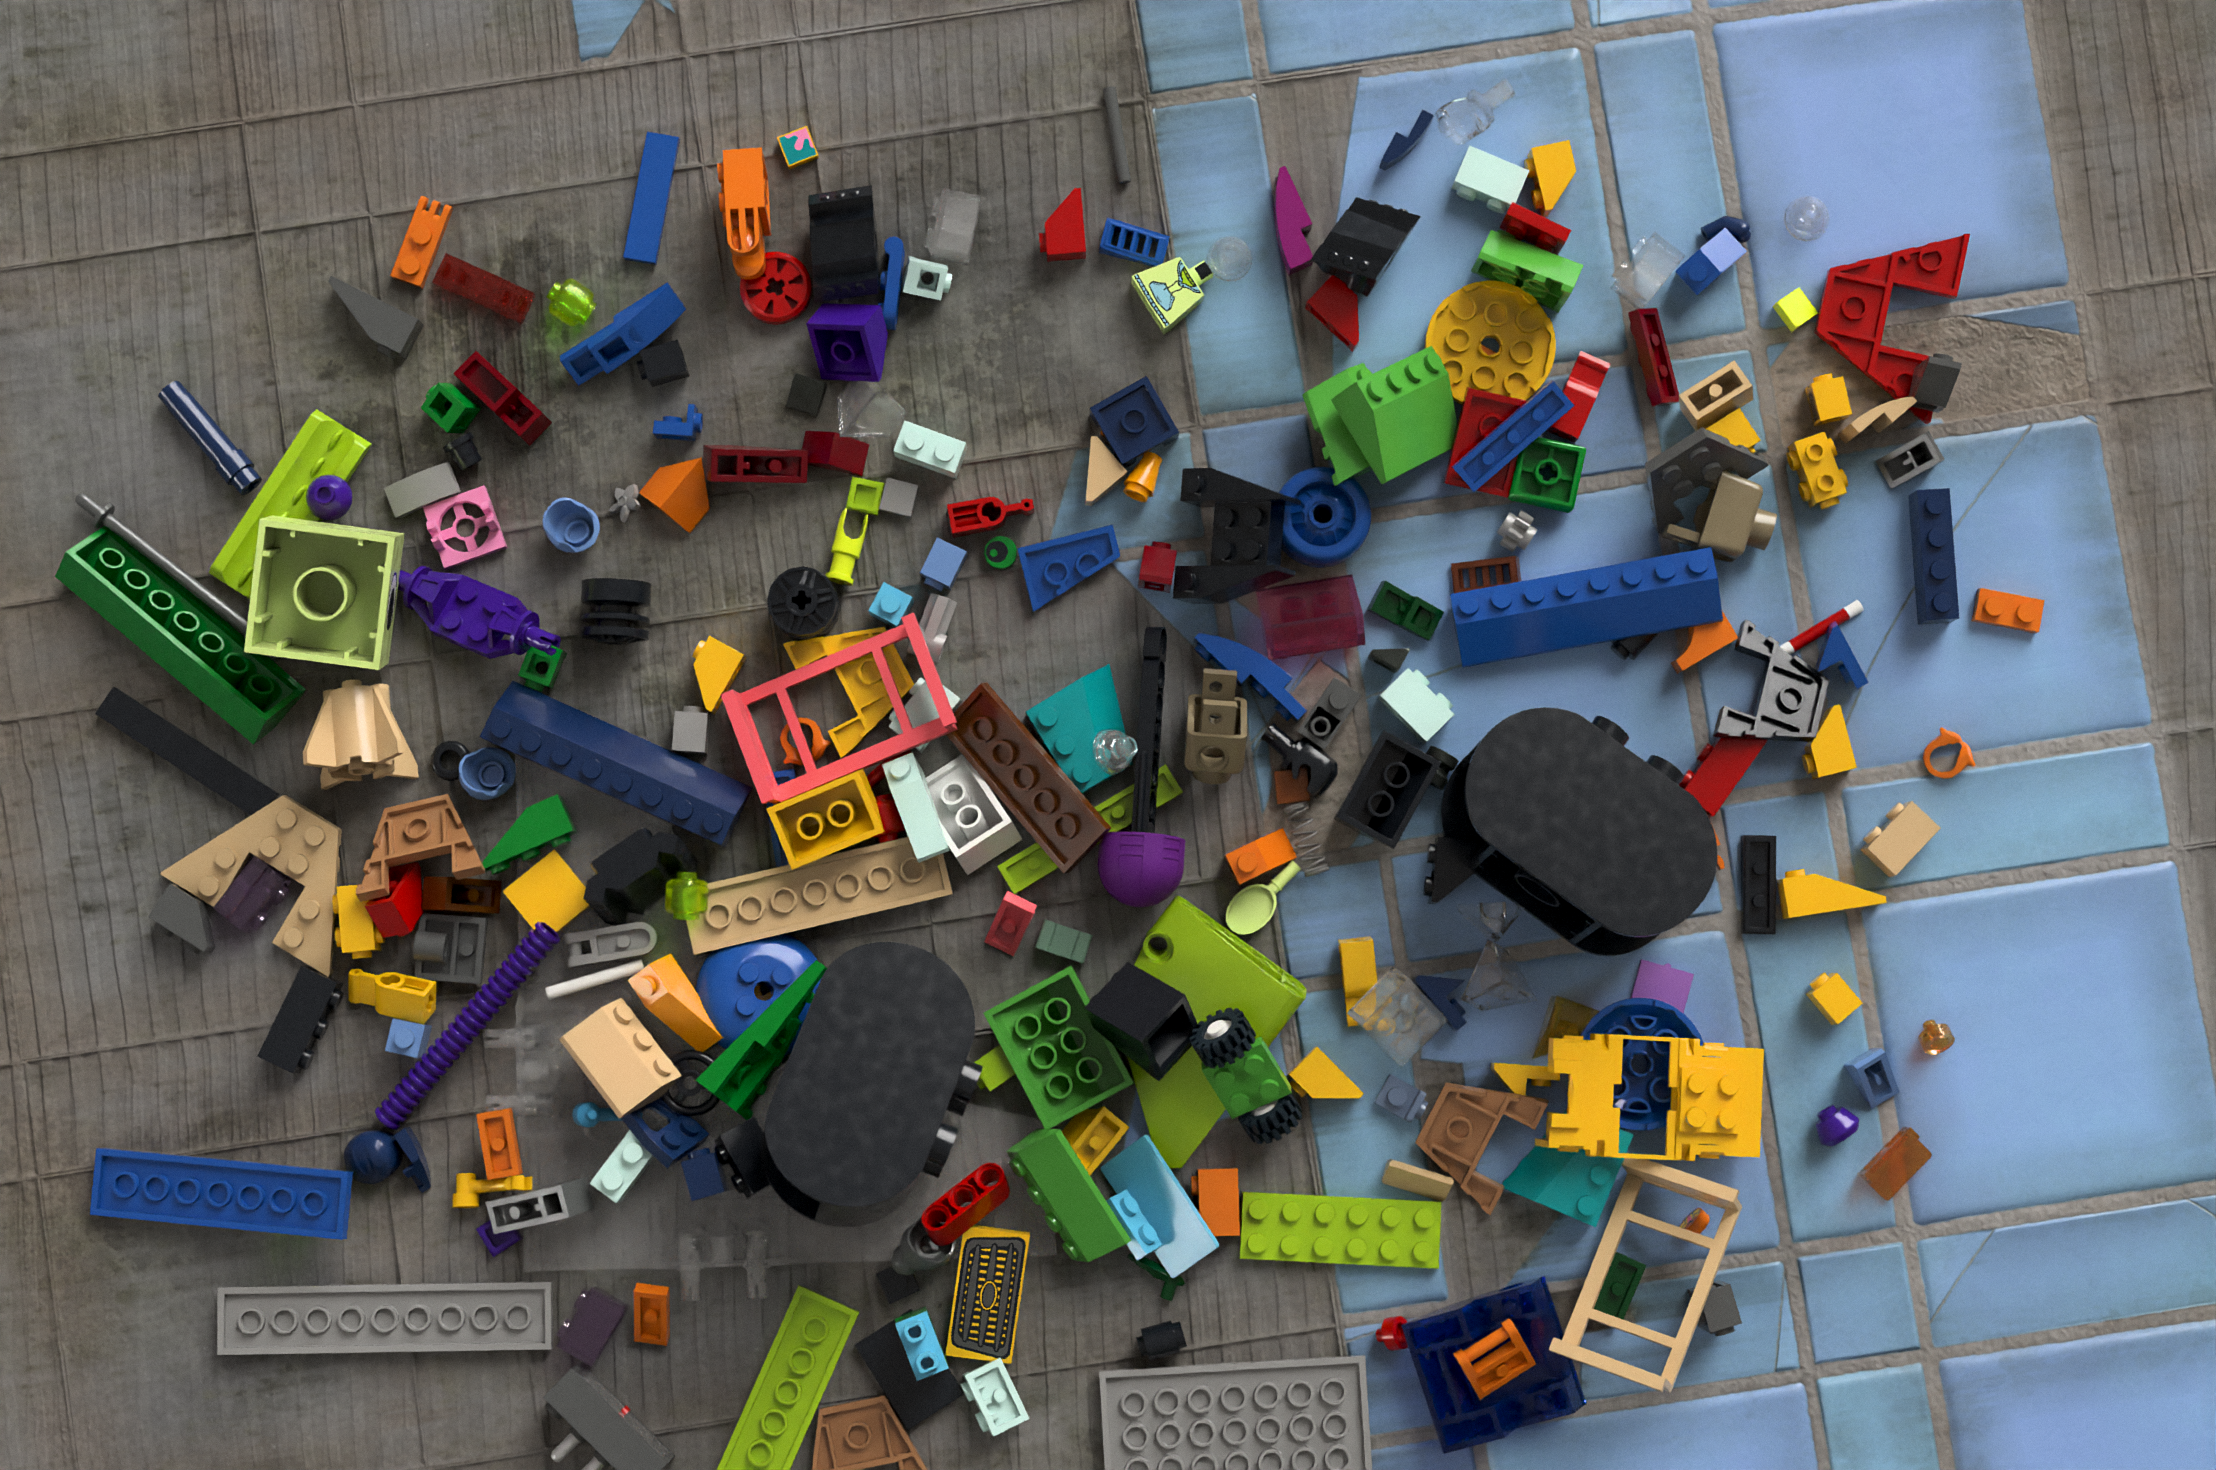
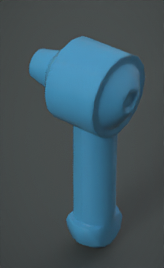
M592 1102L577 1104L572 1113L574 1122L581 1127H593L599 1121H623L617 1117L611 1108H599Z

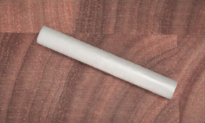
M642 959L546 987L548 1000L635 975L644 968Z

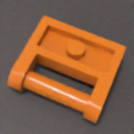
M1510 1318L1501 1323L1502 1327L1464 1351L1459 1349L1453 1353L1480 1400L1536 1365L1535 1360ZM1510 1338L1511 1341L1507 1342L1506 1344L1496 1349L1489 1355L1485 1356L1478 1362L1474 1363L1473 1365L1470 1363L1478 1357H1480L1481 1355L1488 1352L1489 1350H1491L1492 1348L1496 1347L1500 1343Z

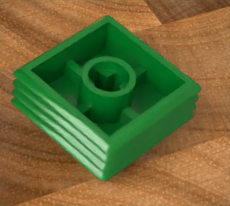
M1538 437L1518 454L1508 499L1570 513L1575 506L1586 448ZM1545 466L1550 467V473L1555 474V477H1551L1548 481L1543 480V475L1539 474V471H1542Z

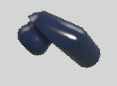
M1723 216L1701 227V233L1707 242L1724 228L1739 243L1747 242L1751 237L1750 225L1745 220L1730 216Z

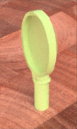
M1292 860L1267 885H1249L1238 892L1230 901L1226 911V923L1229 929L1239 935H1248L1263 928L1270 921L1276 910V894L1282 891V888L1301 868Z

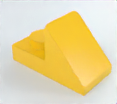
M1491 1063L1490 1067L1509 1092L1514 1094L1526 1095L1527 1078L1531 1079V1085L1551 1087V1080L1560 1081V1073L1547 1072L1548 1066Z

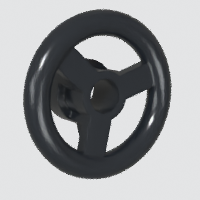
M685 1050L671 1056L669 1059L674 1066L678 1065L682 1075L676 1081L679 1091L673 1098L668 1089L661 1096L662 1100L672 1111L684 1116H699L714 1108L719 1099L711 1094L707 1101L698 1106H684L682 1104L688 1096H695L702 1089L706 1090L698 1082L694 1089L689 1090L686 1088L685 1080L688 1077L692 1076L697 1079L701 1075L690 1068L687 1060H697L709 1067L715 1059L705 1052L696 1050Z

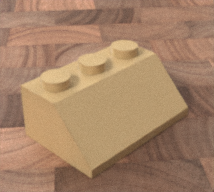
M623 998L601 1007L559 1039L619 1119L659 1099L682 1076Z

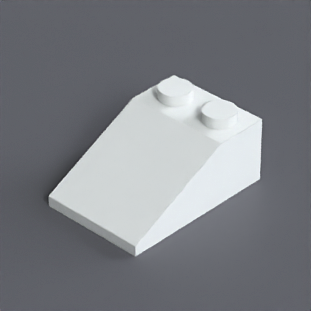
M960 755L926 777L947 844L967 875L1023 840L985 780L963 755Z

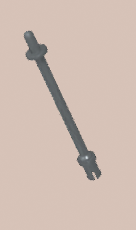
M84 493L76 496V503L94 517L92 526L95 529L105 525L243 632L244 638H246L248 620L114 517V505L107 504L103 508ZM267 655L275 663L282 658Z

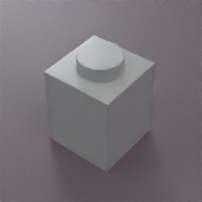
M684 706L683 711H675L672 739L673 752L708 755L711 716L708 713H703V707Z

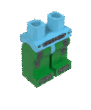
M926 1306L894 1319L917 1381L949 1369V1364L940 1341L936 1336L937 1333Z

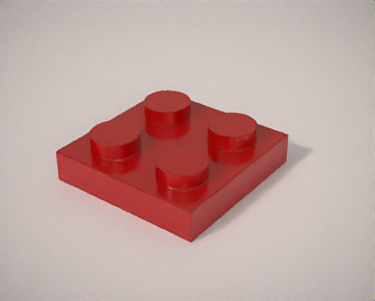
M1514 202L1511 203L1499 227L1512 234L1519 241L1523 239L1556 255L1561 251L1571 232L1570 229Z

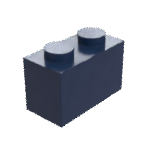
M704 1148L687 1153L689 1160L681 1162L691 1201L729 1191L723 1166L717 1152L711 1153L709 1148Z

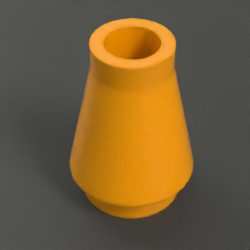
M1149 451L1145 453L1125 479L1123 492L1136 501L1147 502L1148 498L1154 495L1159 468L1163 459L1155 453Z

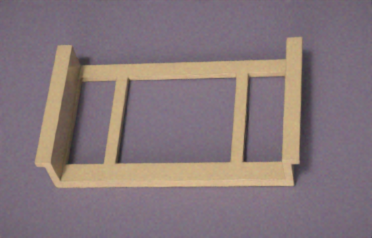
M1624 1158L1622 1166L1626 1170L1627 1176L1562 1340L1553 1337L1549 1351L1657 1391L1663 1392L1665 1390L1671 1393L1741 1212L1742 1205L1737 1199L1739 1190L1647 1159ZM1643 1182L1725 1209L1714 1239L1632 1211ZM1628 1221L1710 1249L1676 1338L1594 1309ZM1589 1319L1671 1348L1662 1375H1656L1579 1347Z

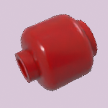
M892 794L876 796L884 832L871 838H878L879 844L899 839L898 833L905 831V827Z

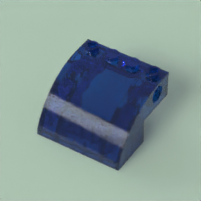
M1545 1276L1457 1302L1401 1325L1443 1454L1505 1438L1517 1428L1573 1414L1587 1404L1573 1360L1549 1351L1553 1337L1562 1340L1564 1333ZM1510 1318L1535 1360L1536 1365L1480 1400L1453 1353L1459 1349L1464 1351L1502 1327L1501 1323ZM1508 1338L1504 1342L1500 1343L1499 1345L1492 1348L1491 1350H1489L1488 1352L1481 1355L1480 1357H1478L1470 1363L1473 1365L1474 1363L1478 1362L1485 1356L1489 1355L1496 1349L1511 1341L1510 1338Z

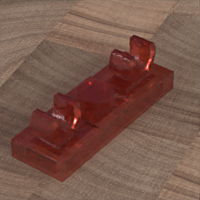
M447 253L432 281L436 286L520 324L523 323L536 296L535 293Z

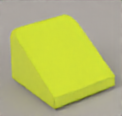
M1800 287L1772 306L1791 333L1818 314Z

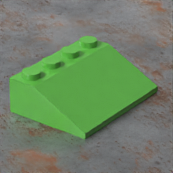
M1432 346L1356 381L1331 399L1382 485L1452 449L1457 429V419L1450 379L1441 358L1436 354Z
M1069 966L983 1013L1045 1129L1058 1125L1134 1084L1116 1047L1092 1027L1084 1009L1089 1003L1090 998L1073 966Z

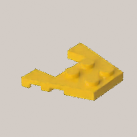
M885 627L873 628L840 635L790 641L783 645L795 669H799L887 630ZM894 644L882 648L901 699H903L909 693L914 683ZM872 653L835 668L858 716L828 731L841 758L846 757L893 709Z

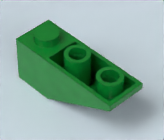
M556 794L527 807L483 860L482 864L485 872L491 871L492 875L501 873L511 868L509 862L522 858V861L525 862L541 855L540 849L552 844L553 848H558L571 842L570 836L578 832L563 797Z

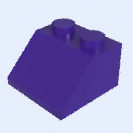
M823 303L806 323L821 379L879 382L882 379L888 336L881 305Z

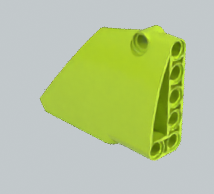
M1178 895L1173 898L1153 927L1147 931L1143 947L1134 964L1139 969L1185 994L1197 1023L1200 1021L1206 1022V1017L1210 1014L1212 1017L1215 1016L1218 1010H1222L1224 1013L1226 1008H1232V1010L1238 1008L1243 1012L1256 1034L1254 1038L1262 1037L1267 1047L1271 1045L1306 999L1307 990L1301 982L1192 903ZM1154 937H1161L1165 939L1168 946L1165 949L1157 950L1151 946L1150 940ZM1193 1046L1160 1081L1154 1079L1128 1057L1151 1140L1169 1168H1182L1226 1109L1202 1072V1061Z

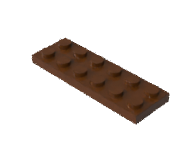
M981 683L954 712L957 721L955 725L958 730L946 734V736L1063 874L1070 873L1109 832L1111 827L988 683Z

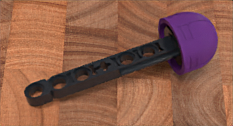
M1147 627L1144 634V659L1141 676L1131 832H1108L1099 841L1098 872L1102 884L1116 900L1133 907H1149L1167 899L1178 887L1184 870L1185 839L1155 833L1167 650L1165 627Z

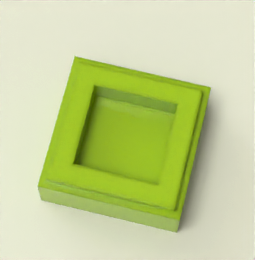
M852 477L846 504L847 510L878 516L885 484Z

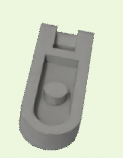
M634 922L564 934V945H568L570 956L567 957L568 968L646 955L655 949L658 935L656 930L645 922ZM590 941L592 953L583 955L581 942Z

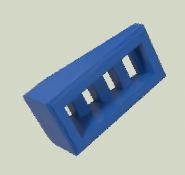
M1107 218L1099 253L1155 267L1164 262L1170 236ZM1114 231L1120 232L1117 246L1111 245ZM1127 234L1133 236L1129 250L1124 249ZM1139 238L1146 239L1142 254L1136 253ZM1152 241L1158 242L1155 258L1148 256Z

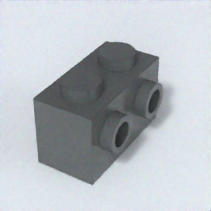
M1717 1280L1712 1284L1697 1325L1710 1334L1715 1333V1336H1722L1734 1332V1326L1742 1324L1731 1284ZM1695 1287L1687 1289L1690 1300Z

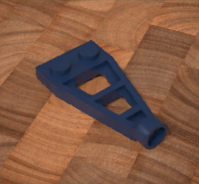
M661 1097L621 1118L641 1145L667 1169L685 1157L687 1153L702 1145L710 1135L690 1116H684L672 1111ZM646 1109H651L666 1118L669 1124L658 1132L653 1131L642 1119L640 1113Z

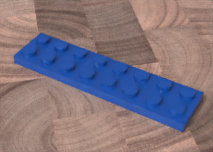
M96 1148L90 1215L343 1240L347 1239L353 1172Z

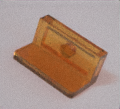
M1902 1127L1858 1172L1884 1200H1890L1932 1156L1931 1152L1918 1140L1920 1136L1911 1127Z

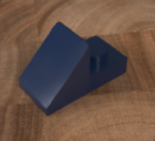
M1422 975L1412 979L1414 984L1453 1031L1459 1030L1467 1023L1462 1017L1466 1014L1463 1007L1455 998L1450 1001L1446 998L1465 980Z

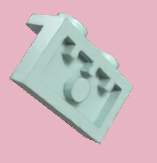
M1000 1357L971 1372L962 1374L965 1382L960 1384L968 1402L975 1400L980 1411L975 1414V1417L983 1433L989 1430L990 1434L994 1437L1030 1419Z

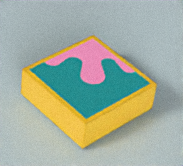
M807 126L777 137L789 170L819 158Z

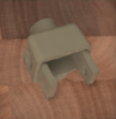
M1724 470L1718 478L1708 480L1701 485L1710 488L1706 500L1697 506L1693 518L1695 531L1669 523L1664 528L1662 534L1663 538L1690 546V551L1711 547L1714 559L1733 562L1744 553L1746 545L1761 550L1766 549L1776 524L1777 514L1759 508L1763 495L1761 485Z
M1204 668L1202 694H1192L1188 697L1184 764L1188 770L1192 771L1193 777L1203 783H1226L1230 780L1231 774H1239L1244 768L1247 742V700L1235 697L1237 671ZM1214 681L1220 682L1222 685L1218 688H1214L1210 684ZM1210 715L1219 716L1220 718L1213 719Z

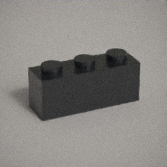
M301 966L257 1057L291 1073H300L302 1069L306 1070L315 1054L311 1049L316 1039L321 1040L328 1029L329 1022L326 1019L330 1010H336L343 998L344 992L340 990L344 983L327 977L310 967Z

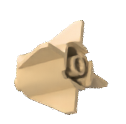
M346 680L341 683L342 688L323 691V704L303 750L304 765L322 767L320 775L321 789L327 790L344 781H362V775L373 773V779L385 776L408 779L419 778L418 765L391 712L389 685L374 684L366 686L362 685L360 680Z

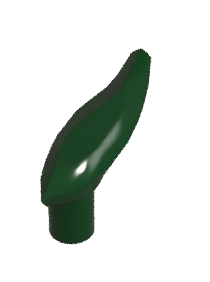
M1128 1254L1127 1257L1132 1262L1148 1271L1153 1278L1165 1281L1160 1294L1161 1298L1172 1301L1177 1286L1185 1284L1180 1275L1176 1278H1171L1163 1265L1146 1257L1137 1261L1133 1254Z

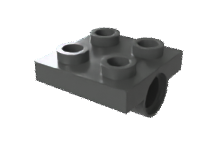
M422 913L419 920V931L416 932L413 952L414 960L416 961L414 977L435 981L482 984L488 918Z

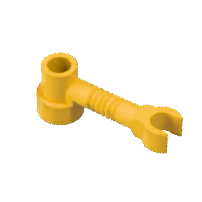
M475 1173L456 1174V1193L452 1194V1208H478L479 1194L485 1192L532 1190V1176L524 1177V1175L491 1180H476Z

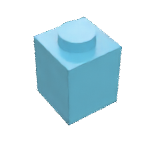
M883 582L868 612L876 619L895 628L903 624L901 617L908 615L914 604V599L910 595Z

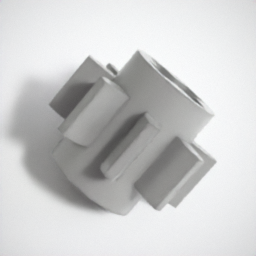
M1522 510L1517 516L1509 512L1497 531L1499 535L1503 536L1500 545L1511 552L1517 546L1525 550L1537 531L1536 528L1531 526L1535 518Z

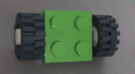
M1226 1008L1224 1013L1222 1010H1218L1215 1016L1208 1015L1206 1017L1207 1021H1200L1197 1024L1199 1028L1193 1029V1036H1190L1191 1045L1202 1061V1072L1232 1119L1238 1117L1239 1122L1252 1142L1256 1141L1257 1144H1262L1265 1141L1266 1144L1272 1143L1273 1138L1277 1141L1282 1139L1281 1134L1286 1133L1288 1135L1292 1132L1290 1127L1296 1128L1299 1124L1297 1120L1302 1118V1109L1292 1094L1289 1081L1262 1037L1254 1038L1256 1034L1242 1011L1238 1008H1234V1010Z

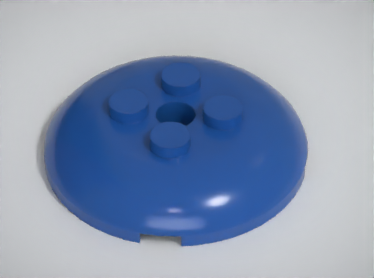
M783 934L711 951L700 969L695 990L708 1017L723 1037L717 1042L719 1046L726 1050L816 960L818 961L806 945L791 935ZM821 979L819 980V982L816 984V986L814 987V989H813V991H812L814 994L816 993V990H817V988H818V986H819V983H820ZM763 984L770 989L771 998L766 1001L759 1000L754 994V988ZM807 1002L798 1017L801 1020L802 1024L800 1025L784 1057L790 1055L792 1052L798 1034L801 1030V1027L811 1005Z
M1629 998L1608 1005L1590 1019L1580 1035L1583 1036V1040H1590V1033L1700 1039V1046L1703 1045L1700 1033L1684 1013L1668 1003L1650 998ZM1623 1039L1621 1085L1614 1084L1613 1108H1620L1621 1128L1645 1131L1666 1126L1667 1110L1671 1108V1087H1668L1670 1042ZM1638 1054L1645 1057L1647 1061L1646 1069L1639 1074L1634 1072L1631 1066L1633 1057Z

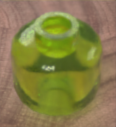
M573 278L566 279L563 284L556 281L546 298L551 300L548 306L549 313L570 327H574L578 323L584 325L597 305L593 301L594 292Z
M677 872V879H671L665 885L666 912L673 914L674 920H700V915L708 911V883L697 879V873Z

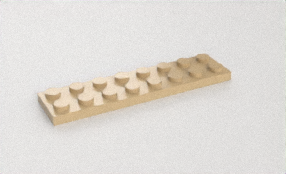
M909 837L828 855L793 870L789 864L679 890L694 955L953 894L943 853L919 863Z

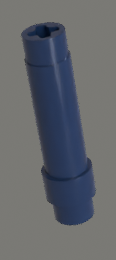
M174 381L161 390L158 395L159 399L216 466L215 470L228 485H233L241 495H246L253 491L262 481V478L253 469L254 464L241 449H237L192 394L179 381Z

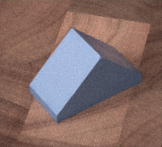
M1871 1048L1844 1064L1871 1109L1899 1093L1886 1053L1882 1048Z

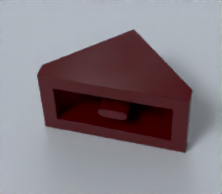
M805 431L801 450H808V465L863 477L870 445L837 432Z

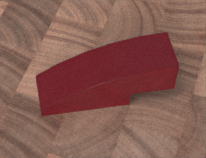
M477 351L453 373L529 446L552 424L530 400Z

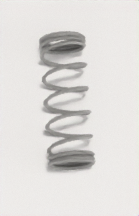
M1307 801L1283 809L1284 814L1296 812L1287 818L1288 822L1307 821L1291 831L1292 835L1313 833L1295 844V847L1298 848L1317 846L1299 857L1300 860L1320 859L1303 870L1305 877L1330 869L1328 864L1311 868L1325 860V856L1302 858L1321 847L1322 844L1320 843L1298 845L1316 835L1317 831L1293 833L1313 821V818L1290 820L1309 808Z

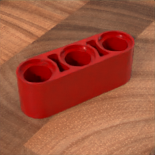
M996 1163L983 1164L924 1210L922 1223L932 1243L939 1246L952 1243L1009 1197L1010 1186L1001 1166ZM998 1181L993 1186H987L991 1182ZM971 1202L968 1206L961 1207L962 1204ZM945 1222L941 1227L934 1228L938 1223Z

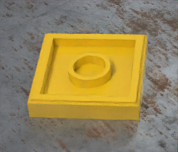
M555 849L503 890V893L533 930L536 929L535 924L537 922H543L558 933L590 907L584 900L586 886Z

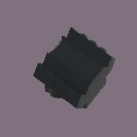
M872 185L809 195L808 207L815 303L878 294L880 271L877 222Z
M1356 197L1349 209L1345 211L1330 231L1323 244L1319 246L1311 261L1316 263L1324 273L1334 275L1345 282L1352 291L1362 293L1368 297L1393 262L1421 216L1409 213L1402 208L1395 209L1388 204L1381 205L1371 199L1364 200Z
M644 827L592 861L590 866L596 875L587 880L584 900L606 924L615 926L625 924L628 912L643 915L646 907L670 891L677 893L679 877L695 880L698 860L678 835L659 832L653 836L650 830Z

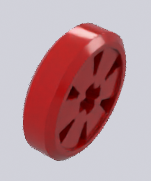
M784 252L765 253L766 267L764 273L756 279L741 278L740 295L746 309L759 321L773 325L785 324L798 318L808 307L812 296L811 279L805 266L794 256ZM772 281H775L777 284H785L781 288L783 292L781 295L777 296L774 292L770 294L767 292V290L771 289L769 284Z

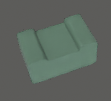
M1044 919L1035 948L1084 964L1093 935Z

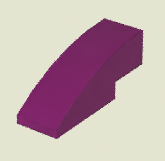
M1286 166L1279 168L1277 177L1274 219L1281 257L1288 275H1291L1313 264V261H1311L1313 255L1303 235L1311 231L1312 222Z

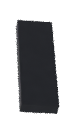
M1741 836V934H1776V836Z

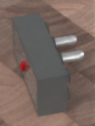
M582 1363L572 1367L543 1397L548 1402L545 1405L548 1411L559 1420L563 1417L572 1426L569 1429L571 1433L552 1451L551 1458L555 1462L562 1461L580 1442L584 1443L585 1441L595 1449V1452L593 1453L594 1457L582 1470H601L603 1466L608 1467L609 1465L615 1470H662L675 1457L630 1411L631 1409L613 1395Z

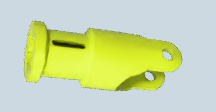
M845 508L839 518L831 550L834 555L830 571L825 573V576L831 582L852 586L854 579L851 576L855 560L860 558L868 525V514L864 517L858 538L851 539L846 536L843 528L847 508Z

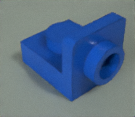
M688 404L687 423L682 422L680 417L663 416L662 421L654 420L653 434L657 439L696 441V433L702 432L703 414L698 413V408L695 404Z

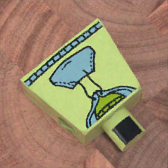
M1181 257L1133 275L1131 284L1164 335L1203 302L1204 294L1199 286L1214 276L1204 260L1188 269Z

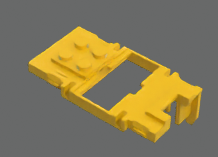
M1590 1033V1040H1583V1036L1563 1035L1562 1038H1549L1547 1072L1568 1074L1569 1078L1567 1114L1547 1112L1546 1139L1535 1138V1145L1557 1148L1560 1152H1579V1149H1584L1585 1156L1679 1161H1695L1696 1155L1699 1158L1719 1159L1720 1155L1760 1157L1764 1049L1724 1047V1043L1703 1042V1045L1700 1046V1039ZM1623 1039L1670 1042L1668 1087H1671V1108L1667 1110L1665 1155L1618 1153L1620 1108H1613L1614 1084L1621 1085Z

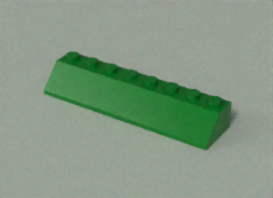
M103 526L65 552L55 577L253 745L272 731L305 693L306 689L269 657L244 652V636L194 594L106 526Z

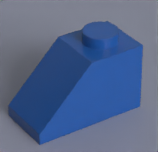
M1724 228L1695 252L1675 272L1699 296L1747 251Z

